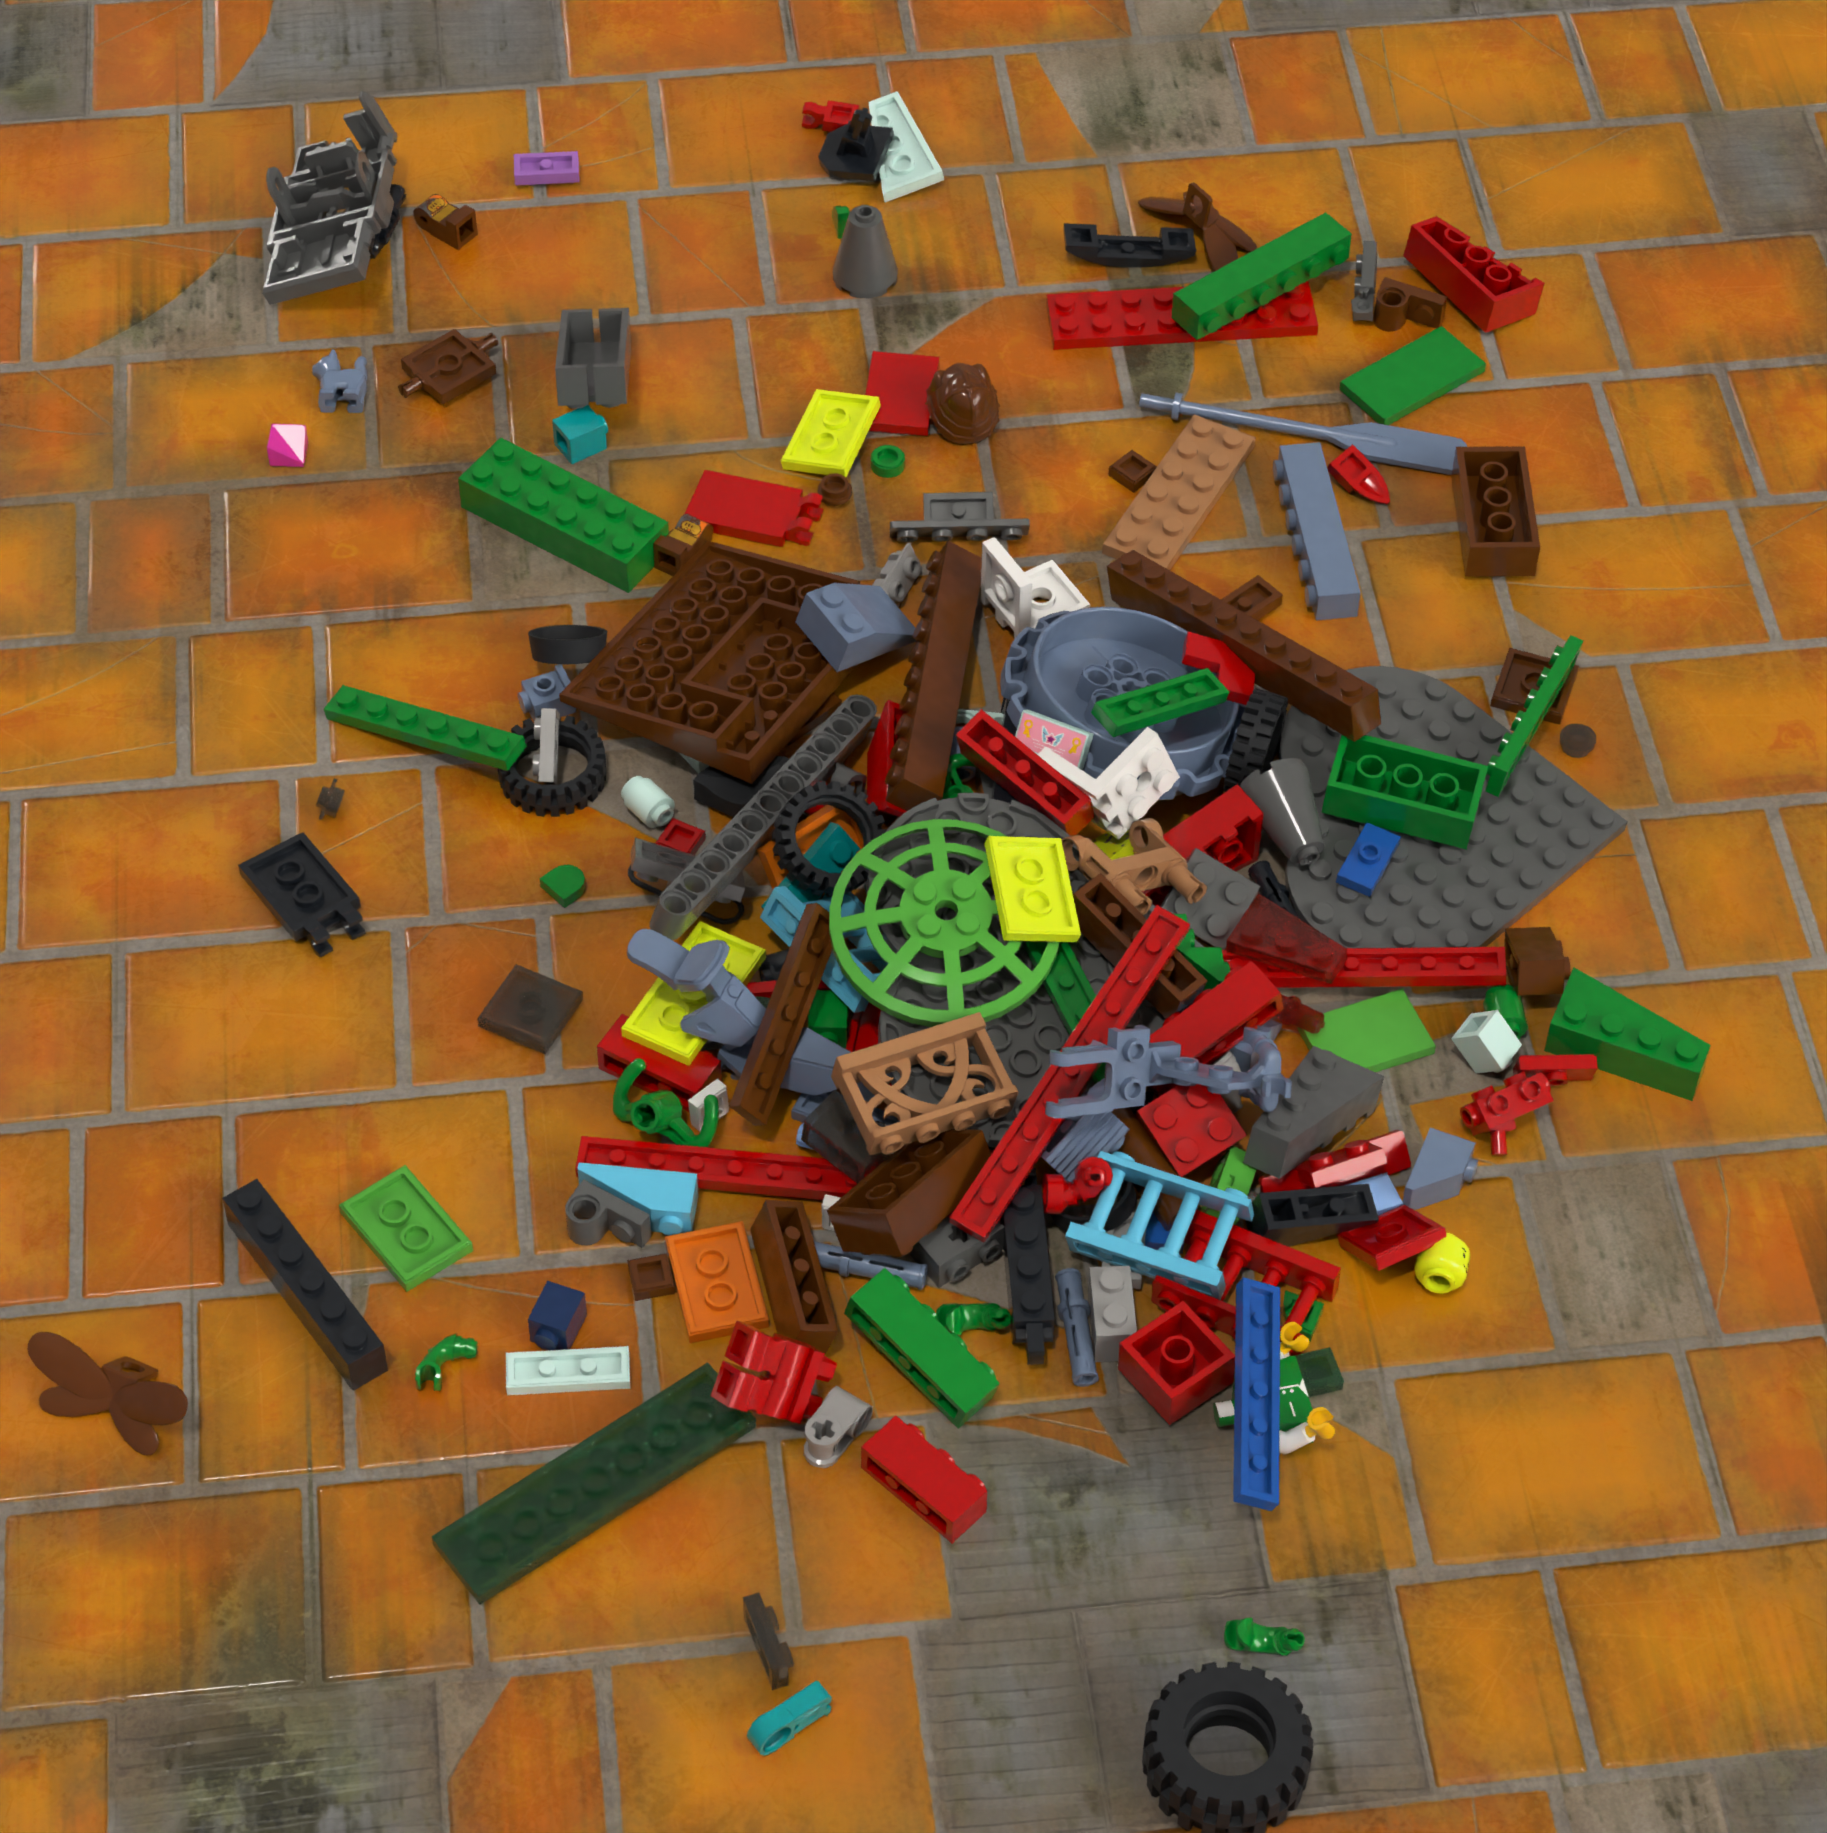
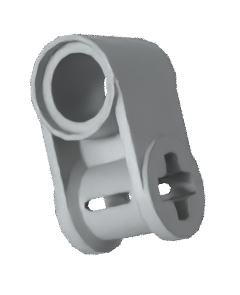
M835 1386L805 1425V1438L807 1441L804 1445V1457L806 1461L818 1468L833 1466L853 1440L859 1437L867 1427L873 1414V1406L839 1386Z

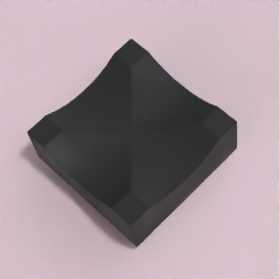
M776 756L752 784L708 766L693 780L694 799L734 818L789 758Z

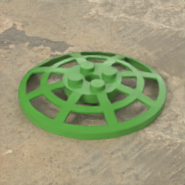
M932 819L913 822L892 829L873 839L856 853L844 868L836 883L829 908V935L834 956L842 973L854 989L872 1005L893 1017L912 1024L928 1027L937 1026L978 1012L981 1013L985 1022L991 1021L1019 1007L1032 996L1047 978L1055 962L1060 942H1047L1039 963L1031 971L1015 956L1022 941H1009L1004 946L989 933L992 926L993 916H998L996 900H991L990 895L982 885L991 877L987 854L971 846L945 843L943 831L956 830L977 834L985 838L988 836L1008 837L999 831L977 823L961 820ZM928 831L930 844L909 849L894 857L890 862H886L871 854L892 840L912 833ZM947 853L967 856L982 862V864L970 875L956 870H949ZM925 855L932 856L933 871L927 872L916 879L899 869L902 865L913 859ZM860 865L876 873L877 875L867 893L864 912L841 918L844 892L853 872ZM887 880L905 890L899 907L876 910L879 894ZM947 907L953 909L957 915L951 920H942L937 917L935 912L940 908ZM900 923L907 942L897 953H894L885 942L878 925ZM866 928L873 948L881 959L887 963V966L874 982L863 974L852 959L845 944L843 933ZM979 946L994 957L991 961L978 968L961 972L960 957L973 952ZM920 951L932 957L944 958L945 973L925 971L909 963ZM1003 967L1021 982L1014 990L997 1000L964 1009L962 986L985 980L999 972ZM900 974L921 984L946 987L948 1010L915 1006L893 997L887 991Z

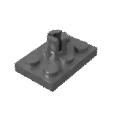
M635 838L631 849V870L636 871V875L646 881L658 882L659 879L668 881L666 887H668L696 856ZM743 870L715 901L721 903H730L731 900L741 902L745 890Z

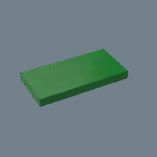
M1440 326L1340 381L1339 390L1378 424L1390 425L1485 372L1486 363L1444 327Z

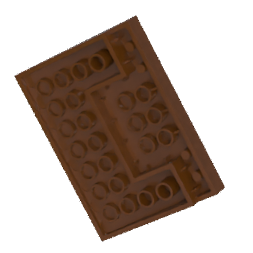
M707 541L559 694L560 702L752 784L857 666L854 665L836 672L797 625L796 619L806 593L832 583L860 585V581Z

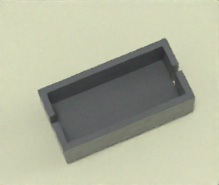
M629 308L599 309L601 342H594L592 309L562 310L555 365L558 406L577 409L589 405V402H596V405H602L603 407H616L620 404H627L632 345Z

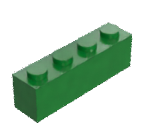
M884 1268L850 1297L844 1314L958 1429L993 1398L1000 1382L996 1379V1375L991 1367L985 1362H979L967 1350L963 1339L956 1333H950L939 1322L935 1311L930 1306L921 1304L910 1293L908 1285L901 1277L893 1276Z

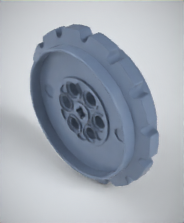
M1090 607L1072 612H1056L1040 618L1035 629L1031 627L1024 628L1011 644L1001 672L1000 687L1001 695L1010 700L1006 711L1016 728H1018L1022 711L1028 709L1093 733V739L1082 771L1096 779L1147 727L1112 737L1091 713L1095 702L1202 669L1182 664L1184 639L1188 632L1183 628L1160 617L1137 610L1118 607ZM1226 700L1225 703L1148 726V728L1158 733L1180 776L1172 788L1165 792L1158 800H1171L1182 794L1193 797L1218 787L1221 778L1226 777L1225 774L1229 765L1228 761L1232 753L1233 742L1236 739V732L1238 726H1240L1243 712H1245L1246 705Z

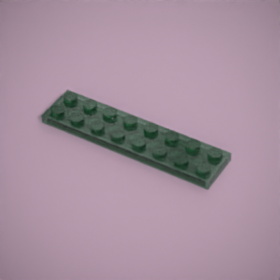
M707 1362L431 1536L433 1546L480 1605L755 1429L756 1418L750 1411L744 1412L729 1408L711 1397L718 1373Z

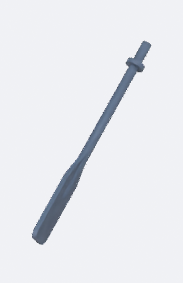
M1141 393L1139 407L1172 412V420H1178L1180 414L1188 416L1195 414L1216 421L1327 440L1345 450L1353 444L1370 461L1452 475L1456 447H1467L1463 440L1456 437L1373 422L1327 427L1182 401V393H1176L1174 399Z

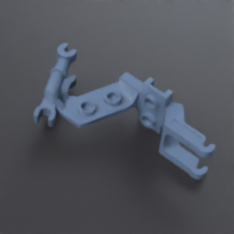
M1135 1025L1134 1029L1124 1030L1113 1027L1108 1029L1107 1045L1093 1039L1090 1045L1062 1048V1052L1050 1050L1049 1063L1054 1066L1069 1067L1105 1062L1106 1068L1105 1078L1089 1088L1087 1096L1058 1099V1103L1047 1101L1045 1115L1053 1118H1068L1109 1113L1113 1109L1144 1106L1146 1086L1172 1083L1183 1086L1201 1084L1207 1086L1209 1092L1216 1094L1231 1093V1090H1239L1238 1094L1240 1096L1250 1098L1264 1112H1271L1278 1104L1279 1094L1283 1095L1284 1098H1291L1292 1081L1281 1074L1282 1057L1276 1044L1271 1039L1272 1030L1269 1027L1257 1026V1029L1244 1027L1243 1041L1250 1044L1253 1048L1252 1051L1259 1055V1061L1247 1072L1233 1071L1232 1067L1226 1065L1199 1063L1198 1059L1191 1057H1180L1181 1044L1174 1041L1149 1043L1150 1028L1143 1025Z

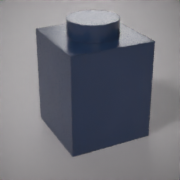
M547 1281L528 1318L530 1341L545 1350L570 1349L587 1316L585 1293Z

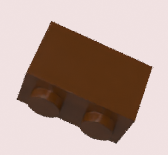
M1551 927L1505 928L1506 970L1517 995L1563 994L1564 980H1569L1570 960L1569 957H1564L1561 940H1556Z

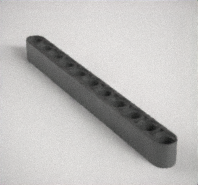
M858 694L848 697L673 880L658 899L650 920L651 930L671 940H676L682 936L758 854L757 849L772 839V833L776 828L774 827L775 820L785 804L803 788L809 785L814 786L820 781H826L835 772V763L839 762L842 764L864 741L877 712V707L870 698Z

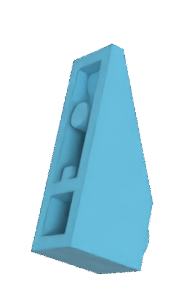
M579 1162V1184L584 1179L650 1214L652 1232L675 1235L693 1231L698 1201L696 1173Z

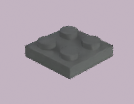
M1195 848L1186 861L1187 869L1207 886L1205 895L1198 902L1190 904L1172 886L1160 907L1172 914H1186L1187 922L1190 923V928L1194 930L1197 939L1211 947H1221L1224 950L1260 886Z

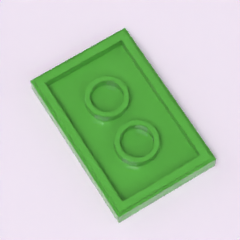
M1403 988L1298 1021L1297 1029L1309 1051L1313 1046L1322 1050H1328L1336 1056L1374 1072L1435 1053L1436 1045Z
M406 1165L339 1205L342 1216L406 1292L473 1251V1244Z

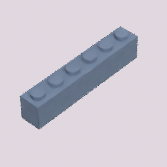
M1321 443L1280 445L1278 460L1273 461L1274 480L1280 481L1281 484L1279 486L1280 504L1287 507L1285 512L1287 530H1293L1292 550L1294 556L1299 555L1300 558L1298 562L1300 581H1306L1307 607L1312 606L1315 620L1357 617L1361 592Z

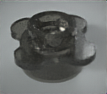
M333 779L330 788L322 787L316 803V807L322 809L319 820H323L325 814L334 818L337 815L345 794L344 789L335 786L338 779Z

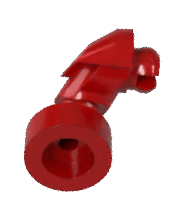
M1095 1156L1085 1157L1078 1162L1079 1165L1074 1170L1075 1178L1073 1183L1067 1182L1062 1174H1044L1042 1183L1044 1214H1061L1067 1206L1079 1205L1078 1201L1081 1199L1085 1203L1089 1198H1095L1105 1186L1111 1184L1113 1174L1108 1162Z

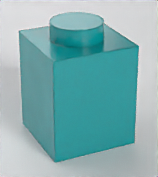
M589 405L577 408L552 420L554 445L571 465L607 449V423L603 416L597 415Z

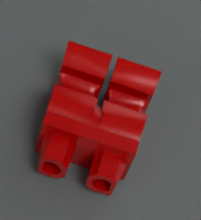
M736 1321L724 1356L738 1365L722 1361L711 1397L729 1408L744 1412L751 1410L759 1415L765 1414L801 1424L802 1418L810 1419L823 1403L822 1397L811 1393L815 1380L829 1382L833 1379L837 1363L824 1356L825 1353L806 1342L794 1340L774 1333L773 1337L755 1327ZM743 1367L760 1372L759 1377Z

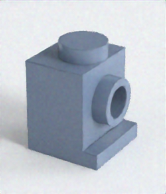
M562 664L555 665V671L521 681L522 692L517 694L519 704L523 713H530L533 721H535L537 716L541 715V708L557 709L560 717L576 712V708L560 702L559 694L571 682Z

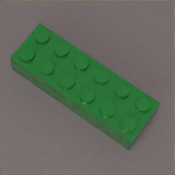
M501 437L458 478L461 508L627 593L654 568L653 543L660 535L666 537L669 534L668 521Z

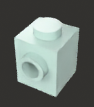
M1498 1010L1471 1013L1451 1038L1475 1073H1498L1505 1070L1511 1065L1513 1056L1522 1046Z

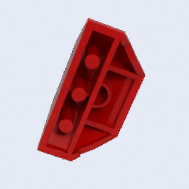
M888 700L884 705L867 752L868 797L866 802L868 804L874 802L878 807V811L899 818L907 811L886 801L889 785L885 784V779L893 765L890 753L898 739V735L894 731L903 711L899 710L900 704Z

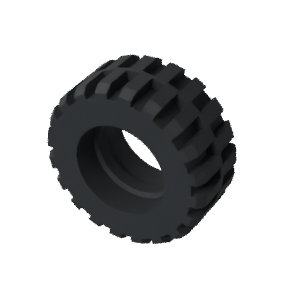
M1216 1662L1202 1664L1201 1672L1195 1673L1194 1669H1188L1179 1674L1178 1685L1174 1681L1168 1682L1161 1690L1160 1699L1153 1701L1149 1710L1148 1722H1146L1142 1766L1143 1773L1147 1775L1146 1785L1151 1796H1160L1159 1808L1167 1816H1171L1173 1813L1178 1815L1177 1824L1188 1831L1191 1830L1192 1826L1202 1829L1201 1833H1243L1248 1831L1249 1833H1265L1267 1823L1272 1827H1277L1286 1820L1287 1810L1294 1811L1301 1801L1302 1791L1306 1788L1313 1754L1314 1740L1310 1737L1312 1731L1311 1722L1308 1715L1302 1714L1303 1704L1297 1695L1292 1693L1288 1696L1286 1694L1287 1685L1277 1677H1274L1272 1681L1265 1678V1670L1255 1666L1252 1667L1251 1671L1241 1669V1663L1228 1662L1227 1667L1217 1668ZM1232 1726L1254 1736L1262 1744L1269 1758L1266 1763L1253 1772L1238 1776L1221 1775L1201 1766L1188 1751L1186 1742L1197 1732L1208 1727Z

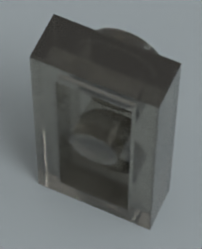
M759 1592L743 1597L744 1620L772 1691L789 1685L788 1668L793 1667L794 1663L787 1642L779 1643L775 1631L779 1630V1624L775 1611L771 1605L764 1606Z

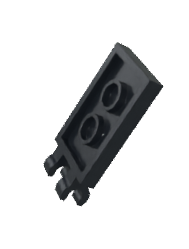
M304 832L238 865L242 878L292 938L298 941L306 936L318 957L333 951L332 946L327 942V939L330 938L327 930L340 923L351 940L366 934L364 928L359 923L363 921V918L357 911V909L361 908L358 895Z

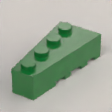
M1574 967L1551 1020L1544 1051L1555 1055L1594 1054V1056H1597V1067L1599 1070L1693 1101L1704 1072L1711 1045Z

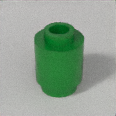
M1507 984L1491 987L1485 994L1483 1001L1484 1011L1498 1010L1516 1037L1520 1039L1528 1030L1521 996H1518L1515 989Z

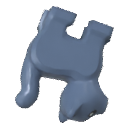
M332 349L328 356L322 357L321 360L312 366L313 376L320 380L318 404L322 413H333L336 402L339 400L349 402L347 406L349 413L363 412L368 374L365 367L367 364L365 357L360 356L356 359L354 363L355 369L341 370L336 351Z

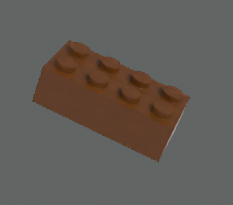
M1525 446L1456 447L1451 478L1465 577L1535 576L1540 552V541Z
M951 1129L940 1133L936 1138L928 1142L921 1143L917 1140L905 1144L901 1149L889 1156L827 1209L842 1251L861 1253L862 1255H890L895 1258L910 1253L913 1250V1246L920 1239L935 1231L937 1224L947 1215L954 1212L991 1156L983 1131L971 1129L956 1131Z

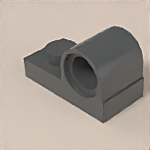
M584 1179L574 1190L575 1192L565 1205L567 1232L570 1239L576 1244L582 1246L595 1244L603 1238L608 1230L619 1240L632 1242L641 1248L651 1238L650 1214Z

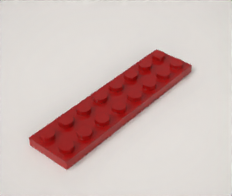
M1309 280L1298 285L1292 291L1285 292L1272 299L1266 305L1259 306L1240 319H1235L1219 328L1216 332L1209 333L1198 340L1171 318L1173 293L1184 287L1047 294L1046 296L1053 350L1314 336L1318 333V321Z

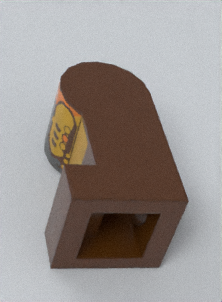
M433 194L413 211L414 219L422 229L457 250L461 249L478 235L475 209L467 205L458 208L450 204L441 195ZM459 230L464 231L462 236H460Z
M684 514L678 521L675 529H672L666 537L660 535L653 543L654 568L674 576L707 541H711L713 526L689 514ZM674 557L676 566L667 562L668 558Z

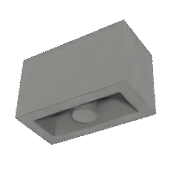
M1130 1265L1090 1267L1088 1302L1090 1305L1095 1362H1115L1119 1358V1343L1137 1331Z

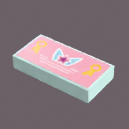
M1027 709L1022 711L1015 737L1036 754L1046 746L1082 770L1094 734Z

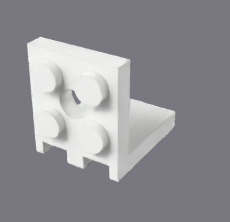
M995 537L982 542L980 601L984 605L988 603L993 605L996 609L995 619L1002 628L1008 625L1012 628L1014 640L1024 628L1031 627L1035 629L1038 620L1042 617L1060 611L1072 612L1090 608V603L1053 560L1024 572ZM1036 597H1040L1042 599H1049V601L1045 603H1039L1034 601L1033 599Z
M1148 727L1096 779L1046 746L1037 754L1091 798L1095 816L1091 822L1118 840L1131 828L1132 823L1142 818L1148 809L1165 792L1169 791L1180 778L1158 733Z

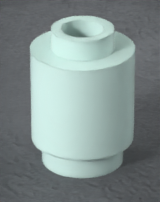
M635 776L624 785L621 791L624 805L649 828L661 827L672 819L675 807L674 800L651 779Z

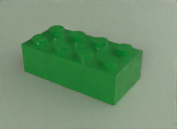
M1342 735L1328 780L1321 812L1365 824L1367 822L1380 828L1467 850L1488 766L1364 735L1355 742Z

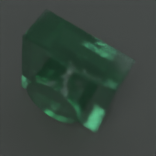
M1331 1347L1295 1355L1309 1397L1343 1389L1344 1379Z

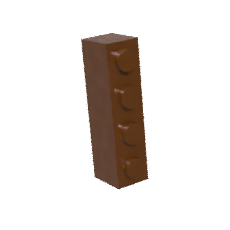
M1100 873L1073 893L1080 932L1116 967L1147 919ZM1176 950L1145 998L1167 1019L1171 1014L1175 1012L1181 1013L1192 1005L1195 998L1203 992L1208 980Z
M765 1200L750 1232L777 1334L806 1342L826 1354L838 1333V1328L803 1201Z

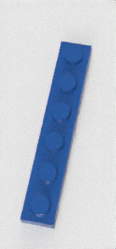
M1243 1277L1236 1285L1233 1501L1272 1511L1279 1504L1280 1287Z

